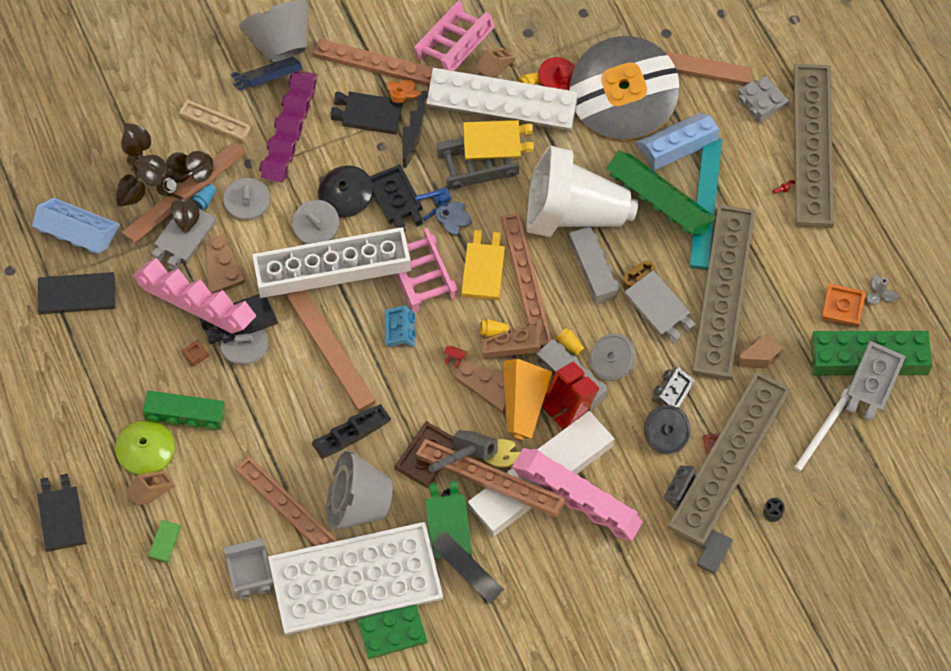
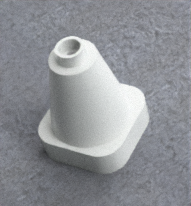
M549 145L532 175L526 230L527 233L551 237L557 227H621L626 220L633 221L635 219L638 200L631 198L630 190L574 164L572 150Z

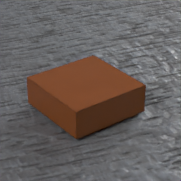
M198 340L182 350V354L193 367L209 357L208 352Z

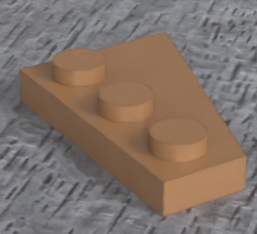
M224 235L206 240L208 284L211 294L244 284L245 280Z
M541 319L535 320V324L527 327L521 325L516 331L510 333L505 331L483 339V357L491 358L540 352Z
M461 360L455 374V380L471 392L481 396L485 402L490 403L497 408V411L503 414L505 409L504 374Z

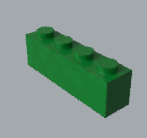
M147 390L143 415L145 420L157 423L160 421L166 422L169 425L182 424L189 428L204 427L207 430L215 431L216 429L222 430L226 407L225 402L222 400Z

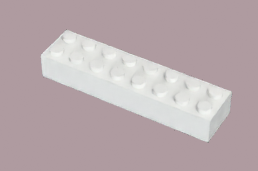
M433 68L427 105L431 108L508 121L519 120L520 123L572 131L578 92Z
M403 227L252 254L260 298L411 271L410 256Z

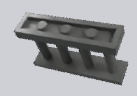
M464 138L436 143L438 159L445 158L450 177L446 178L448 190H457L468 185L505 177L512 178L515 175H519V163L511 164L510 159H503L504 165L493 167L491 159H485L486 169L475 171L473 161L465 160ZM459 154L464 156L468 173L457 175L452 156Z

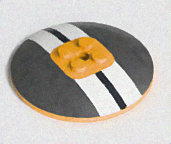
M618 36L595 44L581 56L572 72L570 91L578 92L575 113L588 129L607 139L630 141L654 133L671 117L679 97V79L672 60L656 44L639 37ZM626 81L629 83V87L621 89L619 84Z

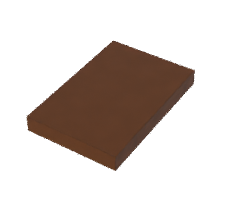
M426 421L394 468L428 489L429 484L433 482L440 470L431 473L428 469L431 464L416 458V453L423 441L427 439L453 451L454 448L452 435Z

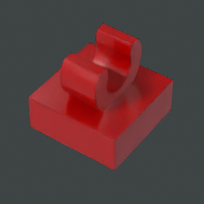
M452 345L446 346L444 354L448 356L445 359V363L449 364L450 359L454 358L456 360L455 367H458L460 361L466 358L468 351Z

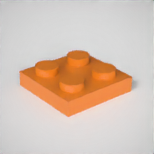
M829 283L821 319L859 328L866 291Z

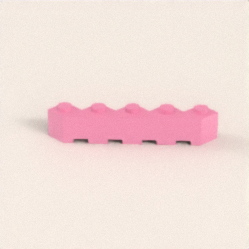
M157 258L147 261L133 274V277L143 290L232 334L243 330L256 317V314L246 301L234 305L223 290L211 294L201 279L189 283L179 269L167 272Z
M523 448L512 466L521 479L536 482L539 487L564 497L568 508L585 512L592 523L608 526L616 538L633 541L643 523L636 510L616 500L610 494L595 487L586 479L574 474L537 449Z

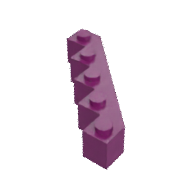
M301 70L290 74L288 85H291L290 91L283 96L281 101L283 112L275 118L274 122L276 133L268 140V156L260 163L259 171L262 172L261 178L281 183L287 178L289 172L288 164L293 160L297 140L299 141L303 130V120L307 118L310 109V99L315 94L318 74Z

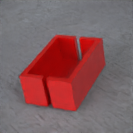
M574 361L557 370L542 403V408L550 417L555 416L566 408L568 409V411L554 419L562 430L587 413L600 389L588 376H584L585 372Z

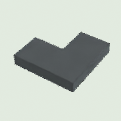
M712 530L702 547L705 550L697 566L715 575L733 539Z

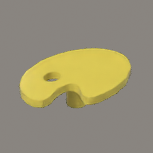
M498 439V452L491 459H483V461L496 468H507L513 466L520 452H509L515 447L513 441Z

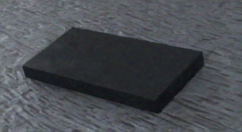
M114 272L38 278L39 314L116 309Z

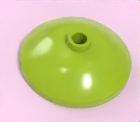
M147 420L138 421L127 426L118 436L115 446L116 456L120 465L126 471L135 475L163 470L172 460L175 450L174 440L170 431L158 422ZM143 440L147 441L146 444H140Z

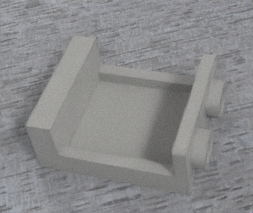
M263 538L224 547L235 598L246 599L252 594H266L275 589Z

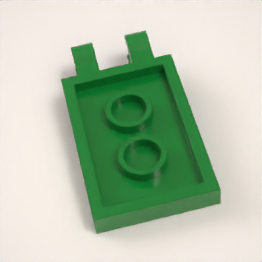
M457 481L449 482L450 496L439 497L437 483L429 484L431 498L425 499L430 544L432 545L446 531L468 554H472L465 494L459 495ZM431 546L434 559H435V558H443V557Z

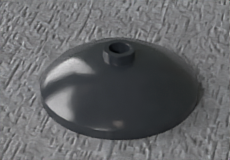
M351 165L339 166L329 171L321 180L318 188L319 200L331 204L339 217H351L362 212L369 205L373 196V184L369 175L361 168Z

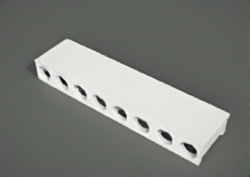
M588 411L537 450L558 464L563 465L574 474H578L611 449L615 438ZM513 468L507 472V474L521 479ZM522 479L526 482H529L539 487V485L536 482ZM485 488L468 501V509L478 517L490 531L492 537H495L532 509L528 505L488 488Z

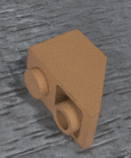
M766 333L762 337L758 336L752 342L751 347L748 349L744 348L738 354L737 365L739 367L768 368L781 357L783 348Z

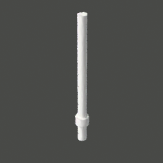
M849 387L844 389L840 395V400L794 466L796 471L801 472L840 412L851 399L850 396L846 395Z

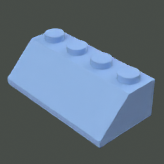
M698 113L636 141V145L653 170H656L718 140L719 128L710 115Z
M52 198L37 205L32 226L38 228L42 233L55 235L57 239L70 241L74 246H82L92 253H100L108 248L120 224L59 199Z

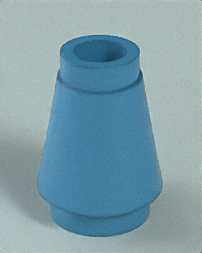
M207 184L192 196V200L200 210L203 211L208 208L216 188L211 184Z

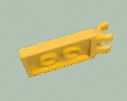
M519 120L464 122L465 160L520 158L521 153L533 152V142L520 144V135L532 134V124L519 126Z
M474 230L473 243H467L461 297L499 300L505 246H500L501 232H493L492 245L481 244L482 230Z

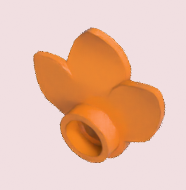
M402 80L400 83L390 81L387 84L391 100L396 103H402L406 98L415 99L417 95H421V92L414 90L415 82L412 80Z

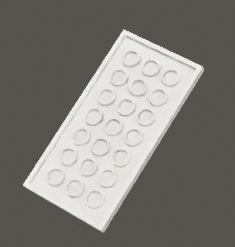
M425 522L268 556L285 635L373 616L407 606L443 600Z

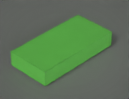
M161 520L148 555L150 559L165 563L169 562L181 525Z

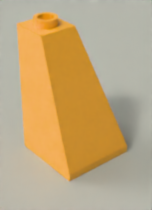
M520 359L506 360L503 363L507 433L513 434L512 438L524 441V439L532 438L552 372Z

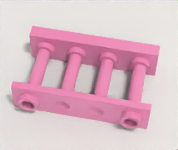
M458 0L420 42L416 44L414 50L418 60L421 61L426 55H430L441 60L444 70L454 71L495 27L492 16L487 12L479 19L464 12L462 3ZM462 19L474 25L467 31L455 24ZM449 31H452L463 37L458 42H454L444 36ZM437 43H441L451 49L447 54H443L433 48Z
M428 228L424 229V239L407 244L408 252L426 245L431 252L429 255L411 260V268L434 261L438 270L414 278L408 277L406 272L396 274L408 305L414 313L419 312L421 301L448 292L451 300L455 299V291H457L454 280H450L437 251L435 236L430 234ZM440 276L445 284L420 294L418 292L415 293L413 289L417 284Z

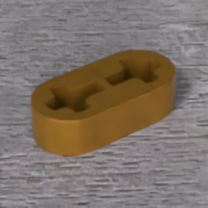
M643 261L626 272L623 279L624 286L629 289L648 275L649 272L647 271L643 273L644 268L650 269V272L655 271L654 263ZM629 278H636L635 283L633 281L628 282Z

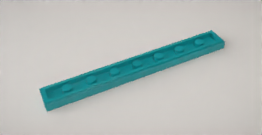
M718 138V140L702 148L697 203L713 215L715 213L722 138ZM713 222L704 235H693L689 268L708 270Z

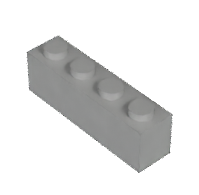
M586 227L569 233L568 242L595 305L617 298L619 284L611 275L613 274L611 265L605 261V252L598 245L599 239L596 232L593 233L591 227Z
M552 339L540 352L536 353V362L543 369L551 371V376L554 378L557 370L574 361L585 372L584 376H588L600 388L588 410L591 412L606 399V385L602 381H597L588 368L581 366L579 360L574 355L571 356L566 352L565 347L561 343H557Z

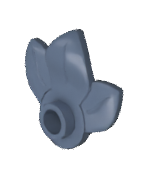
M450 202L447 206L439 207L435 213L436 220L443 224L444 229L448 233L458 235L459 227L472 223L470 216L463 211L465 204L462 202Z

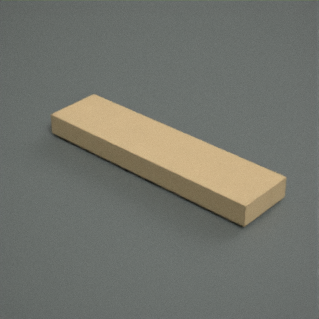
M188 99L178 113L179 117L241 143L246 141L252 130L251 125Z

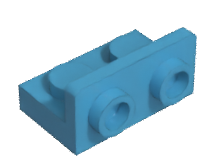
M406 305L385 310V345L388 347L405 343L410 347L415 346L416 332L414 330V322H416V315Z

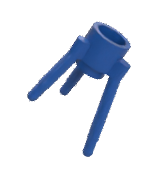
M446 187L415 197V200L432 197L434 203L439 204L438 207L423 218L424 221L433 216L439 207L447 206V202L451 200L450 193Z

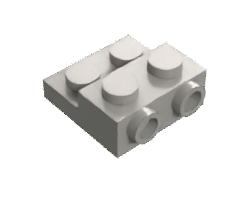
M767 76L757 82L752 81L739 89L737 96L739 103L749 110L750 115L759 122L767 119L789 103V100Z

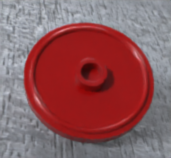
M561 57L546 59L538 71L540 84L544 87L570 91V80L575 65Z

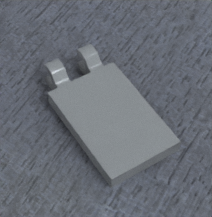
M199 209V219L188 233H184L177 226L174 219H172L154 243L155 249L151 254L154 256L153 259L157 258L161 262L166 253L172 257L167 263L169 264L168 268L171 270L178 269L181 262L187 264L216 224L217 218Z
M654 270L624 292L626 298L661 337L666 334L673 344L681 336L673 328L675 325L680 323L687 333L694 328V321L687 317L690 311Z
M869 341L846 393L851 399L845 410L855 412L859 401L869 404L863 417L873 420L877 408L880 410L884 409L906 356Z

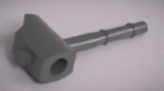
M459 430L453 436V448L458 451L439 461L437 460L429 465L428 469L433 473L469 455L491 459L498 452V439L474 431Z

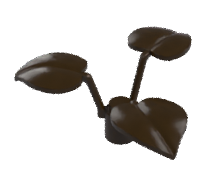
M125 123L121 146L123 152L128 155L127 163L132 166L131 170L134 172L135 177L131 174H126L119 181L116 191L118 206L135 204L145 194V185L142 181L138 180L139 175L133 162L143 157V151L150 148L151 136L141 126L131 123ZM175 152L168 157L166 162V178L174 180L190 172L185 166L186 154ZM186 177V178H184V179H182V180H180V181H178V182H176V183L183 182V181L186 180L188 177Z
M201 151L189 153L185 160V166L190 172L174 180L166 178L164 173L167 170V164L160 156L146 155L135 160L133 164L147 185L156 186L157 192L161 195L167 194L168 197L171 196L179 199L172 202L171 214L177 226L184 233H188L199 219V208L193 200L188 199L184 201L182 196L172 192L176 189V182L192 175L196 182H204L209 179L214 166L212 157Z

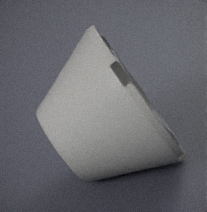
M305 0L282 3L270 7L271 10L263 14L258 12L239 24L240 30L270 62H277L296 56L307 49L309 4Z
M345 450L335 464L332 475L336 476L333 486L329 485L327 494V523L334 530L384 519L392 499L393 485L391 478L353 451Z

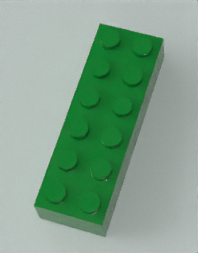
M618 150L606 167L611 172L609 175L613 179L624 182V187L632 192L634 190L639 193L638 197L652 203V207L656 211L667 214L666 218L682 225L681 229L688 234L695 236L697 234L704 235L716 218V216L630 153Z
M813 331L810 340L813 376L854 375L869 341L906 356L898 375H928L932 367L929 331Z

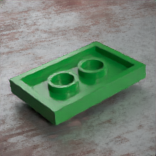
M417 605L358 619L368 659L427 643Z

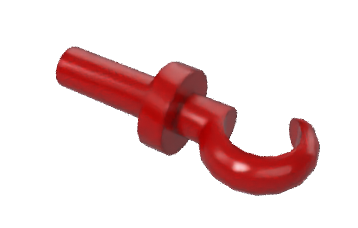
M789 180L787 184H781V187L772 190L773 194L781 191L784 193L788 192V189L791 188L790 183L795 184V180Z

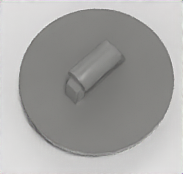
M241 178L235 180L226 188L223 196L224 206L228 213L237 219H255L261 216L269 207L270 193L266 185L254 178Z
M311 200L302 204L296 210L292 222L296 236L306 244L329 241L333 239L339 229V216L335 208L328 202Z
M263 329L251 334L235 335L234 340L223 343L221 340L223 356L229 362L237 365H247L258 361L265 355L269 346L268 336Z
M617 333L601 337L594 344L590 353L592 370L598 377L607 381H616L625 377L633 368L636 359L633 343L624 335Z

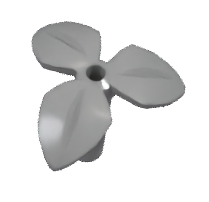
M876 274L871 281V289L876 293H869L866 301L869 304L876 305L879 304L880 297L885 302H892L898 299L899 295L891 290L885 291L888 279H881Z

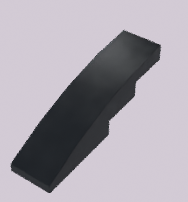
M417 95V111H410V127H403V168H407L421 136L424 122L425 95Z
M381 404L350 417L346 423L332 428L329 434L313 440L312 446L321 459H324L373 433L390 422L391 418Z
M446 531L431 545L490 604L504 590Z

